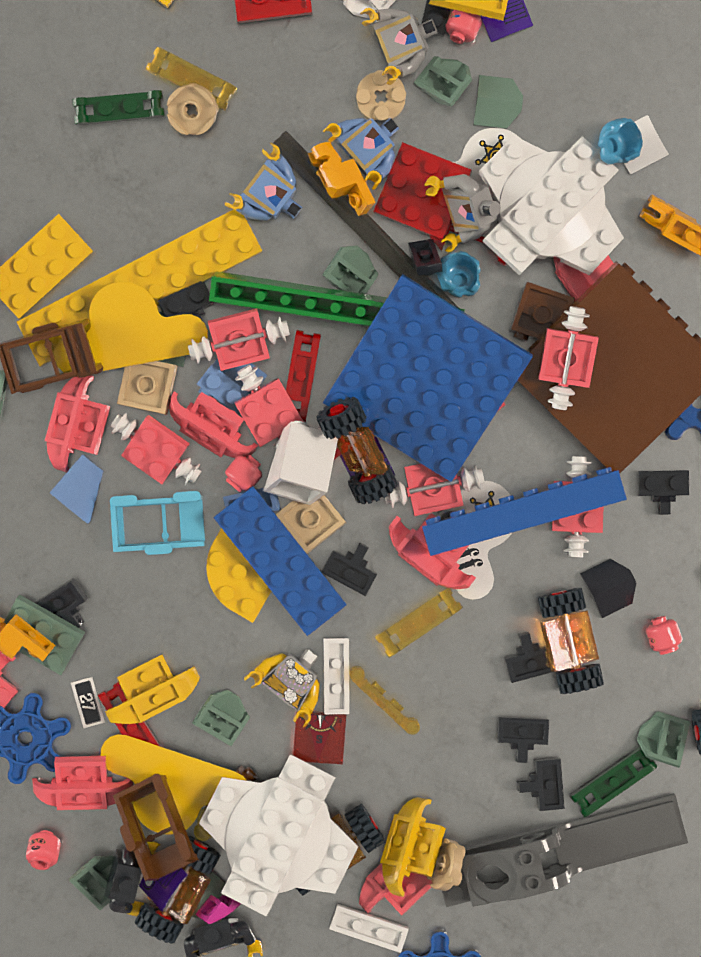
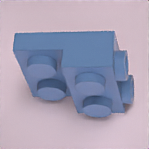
M217 358L198 381L197 385L201 387L198 392L214 397L220 404L239 414V410L234 402L252 392L251 390H241L244 384L242 380H235L239 376L237 372L247 365H251L252 368L256 366L250 363L221 371ZM259 368L255 372L257 377L263 376L262 382L268 376Z

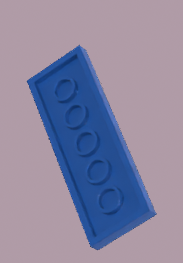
M251 487L213 517L307 636L347 605L254 487Z

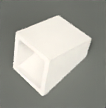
M291 421L283 428L264 486V492L308 505L313 504L328 491L338 439L336 437L334 439H327L321 428L308 427L302 421Z

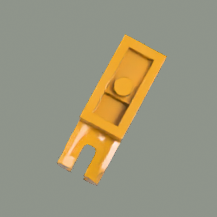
M323 142L314 146L311 149L312 152L308 153V157L314 167H320L316 173L320 177L329 196L333 199L348 194L350 205L355 209L357 215L367 214L376 202L355 160L350 159L342 162L341 157L333 148L331 142Z
M650 195L648 206L661 213V216L657 218L653 211L643 206L639 215L640 218L661 230L663 236L701 256V225L697 223L696 219L655 195Z
M17 614L7 624L4 622L5 619L0 617V652L12 659L24 646L30 655L44 661L56 646Z

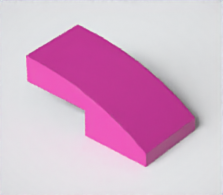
M224 894L219 899L210 895L195 915L206 923L212 924L233 912L241 903Z

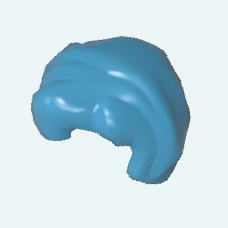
M618 118L608 122L602 128L598 146L601 148L600 156L602 161L608 165L628 163L640 156L643 146L642 134L632 119Z
M463 251L451 252L441 257L443 272H438L437 276L442 290L458 298L463 295L473 296L476 294L481 286L479 281V273L481 271L479 261Z

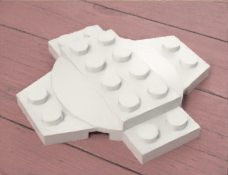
M512 136L478 172L485 185L490 189L491 196L494 200H497L501 208L498 214L499 224L484 238L483 242L518 275H521L536 258L546 259L547 257H557L561 259L560 262L590 275L624 239L605 206L604 186L619 169L613 164L608 165L603 162L600 152L583 136L567 152H547L518 137Z
M290 754L277 778H272L262 783L221 778L199 824L227 852L232 872L221 892L222 894L264 916H268L279 893L294 888L334 894L337 892L359 846L330 818L325 799L336 777Z

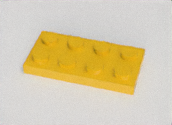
M58 214L0 266V299L18 319L21 318L89 256L93 250Z

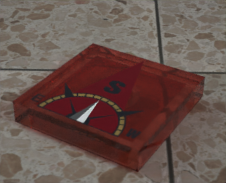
M313 711L306 727H303L305 719L298 717L295 724L293 756L305 762L343 765L346 714H324V712Z

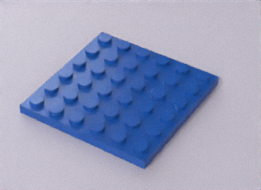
M402 274L327 394L323 404L330 406V403H336L338 399L342 398L344 400L346 397H350V399L355 397L359 400L367 418L366 422L362 423V428L452 482L533 355Z

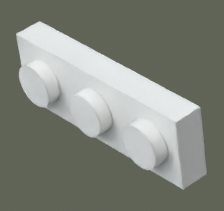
M349 638L323 639L324 714H349Z
M337 904L329 929L401 953L409 927Z

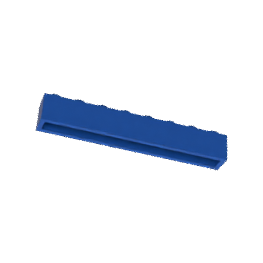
M611 467L597 470V476L587 478V474L573 477V483L563 485L562 481L547 485L548 490L542 492L535 488L524 491V497L514 499L513 495L500 498V504L490 506L489 502L474 506L475 511L465 513V510L462 509L451 512V518L441 520L440 516L425 520L427 525L422 526L429 554L433 556L627 500L619 470L612 471Z

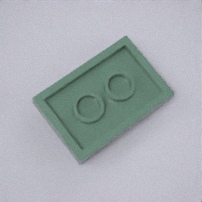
M19 595L4 622L7 624L17 614L56 645L44 661L30 655L24 646H22L19 652L62 675L85 631Z

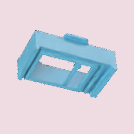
M198 491L176 492L172 498L138 500L134 495L113 496L110 499L113 552L145 550V553L148 555L169 554L173 548L206 545L203 499ZM179 503L181 541L168 542L169 533L167 532L165 504ZM161 505L163 533L161 536L164 542L125 544L123 507Z

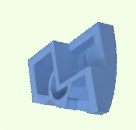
M82 454L51 490L50 494L89 524L92 520V513L104 471L86 455Z

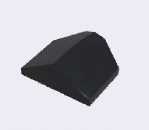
M608 559L580 573L601 618L633 604L637 583L631 570L612 559Z

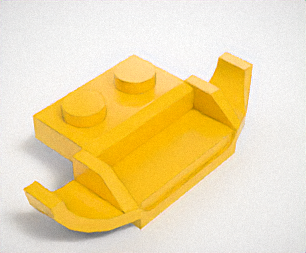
M161 654L116 677L127 700L106 710L105 713L110 723H141L186 700L196 687L200 676L195 666L173 676Z
M413 798L401 808L398 814H394L380 860L384 882L393 895L404 897L405 892L402 888L403 877H409L410 873L432 877L446 828L441 825L426 823V819L422 817L425 806L431 805L432 800Z

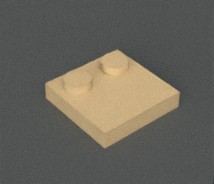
M153 361L125 367L117 404L167 415L178 366Z
M325 495L311 505L293 500L276 514L307 554L346 524V521Z

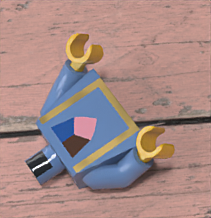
M365 118L350 119L338 124L330 123L323 130V133L325 131L332 133L333 136L328 139L329 142H333L339 137L337 144L350 159L355 160L359 170L365 175V182L367 180L374 182L372 190H375L381 180L391 171L395 158L393 151L395 144L391 141L390 137L399 130V127L391 118L387 119L380 126L372 118L369 120Z
M270 142V145L273 146L272 153L268 154L264 149L262 153L271 161L267 159L241 195L230 193L229 195L233 196L235 201L233 204L225 202V206L236 209V211L251 220L267 221L271 218L276 219L282 211L294 219L302 209V206L292 200V197L297 192L295 188L296 178L291 165L280 154L279 147Z

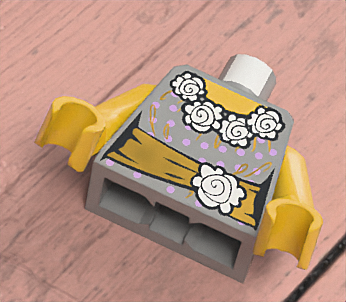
M308 648L299 659L291 653L288 655L280 653L264 659L254 671L244 677V681L249 677L254 678L255 684L251 688H255L261 683L297 712L293 718L294 722H296L298 717H303L305 719L303 727H306L319 697L320 683L316 679L317 674L310 669L319 657Z

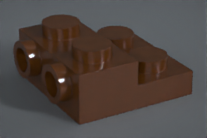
M526 282L509 331L514 332V338L522 341H528V338L537 340L573 304L575 298Z

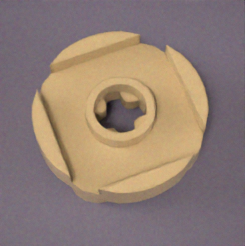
M378 70L364 77L358 85L356 94L357 105L361 114L368 120L372 118L375 122H384L389 118L395 119L400 115L405 106L406 91L403 83L397 78L392 85H388L387 81L393 77L388 73L382 76L383 70ZM377 91L380 93L385 91L387 93L385 96L387 101L385 103L383 101L379 103L375 101L377 97L375 93Z
M190 83L177 88L167 101V116L170 124L178 132L185 135H200L206 132L214 124L219 110L218 104L211 92L196 83ZM187 104H194L197 107V116L194 113L191 115L187 113L189 109L186 106Z
M443 838L432 877L427 876V879L432 881V884H430L432 888L447 891L453 885L458 886L461 883V869L466 851L464 846L459 845L454 840Z

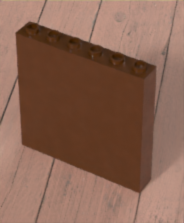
M615 261L571 305L584 308L585 313L590 315L583 320V324L587 328L578 333L599 337L589 388L569 385L568 387L575 392V395L569 396L568 400L573 406H567V410L552 408V403H549L548 399H552L554 393L550 391V388L558 385V383L538 379L547 330L526 350L533 357L518 381L606 468L611 467L612 471L619 470L620 474L701 395V337L696 333L691 336L685 330L689 325L679 316L674 319L668 313L671 309L670 306L661 298L656 301L650 295L653 291L652 288L643 280L638 283L632 277L635 272L625 262L620 265ZM563 313L549 328L568 331L562 324V322L568 320V315Z

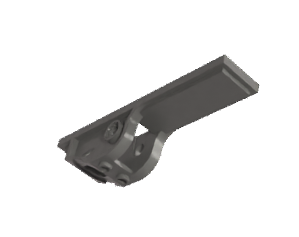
M674 793L466 848L461 869V883L458 886L453 885L447 891H442L446 907L471 901L474 907L531 897L569 884L571 881L570 877L579 872L687 844L688 840L676 795ZM555 848L559 864L550 866V869L543 870L539 854ZM487 865H496L509 878L491 884V882L484 884L483 881L478 879L477 872Z

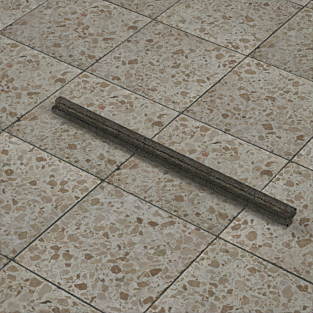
M287 131L282 133L273 142L279 147L280 154H282L291 167L399 278L403 274L456 308H459L429 276H417L412 259L368 214L357 215L355 209L350 205L348 194L333 199L329 196L320 177L316 173L320 167L312 165L308 152Z

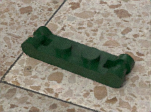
M162 90L73 98V107L76 108V116H74L75 125L164 117V108H161ZM151 101V109L144 110V102ZM86 107H93L94 115H86Z
M638 747L588 784L574 791L570 798L580 806V812L583 817H587L654 771L658 765L654 760L647 758L641 747ZM637 760L642 764V767L638 770L633 765ZM592 793L595 800L589 803L585 796Z

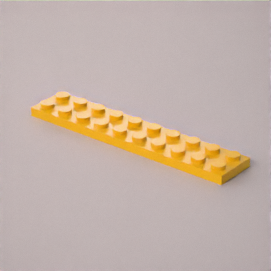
M233 209L17 321V324L23 336L32 334V330L35 327L49 323H57L58 326L88 319L89 324L85 326V331L88 332L90 329L89 310L92 299L100 289L109 284L131 282L140 285L150 293L156 305L159 306L158 300L199 281L206 282L217 271L225 272L263 251L245 216L236 211V209ZM61 335L49 338V341L53 344V353L56 345L62 339ZM45 340L28 344L40 367L51 362L48 349L44 346Z

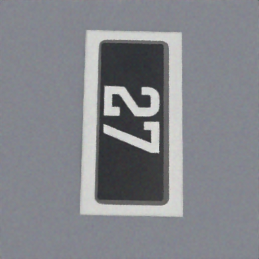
M93 677L72 682L71 686L83 729L105 723Z

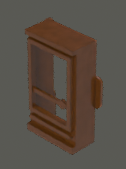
M88 319L58 326L57 323H49L35 327L32 330V334L1 342L0 360L11 394L41 389L46 384L77 376L82 378L101 373L103 365L101 362L95 363L85 331V326L89 324ZM59 335L62 337L71 366L70 371L59 373L52 350L53 344L49 341V338ZM45 340L44 346L48 349L55 375L21 383L11 348Z
M154 774L113 795L124 824L120 827V833L127 850L134 851L145 881H156L199 860L197 854L194 853L168 786L166 775ZM157 792L170 827L154 835L150 834L145 838L132 803ZM173 831L176 843L157 853L151 854L147 842H153L155 838Z

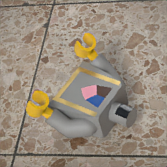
M366 8L360 12V14H367L370 20L363 21L362 25L368 26L374 21L376 22L373 26L389 65L383 71L382 76L388 73L393 77L387 81V84L392 85L397 78H402L415 72L425 59V53L429 50L425 38L438 33L433 20L431 19L419 24L418 19L413 14L410 15L407 11L391 8L375 11L371 8Z
M468 175L444 177V180L431 176L425 183V186H433L427 190L426 194L428 196H435L439 188H442L454 230L459 232V235L449 233L441 241L442 243L448 240L452 243L451 246L445 249L446 252H452L460 242L465 244L480 238L490 229V223L495 221L500 213V204L497 201H493L488 186L477 183Z

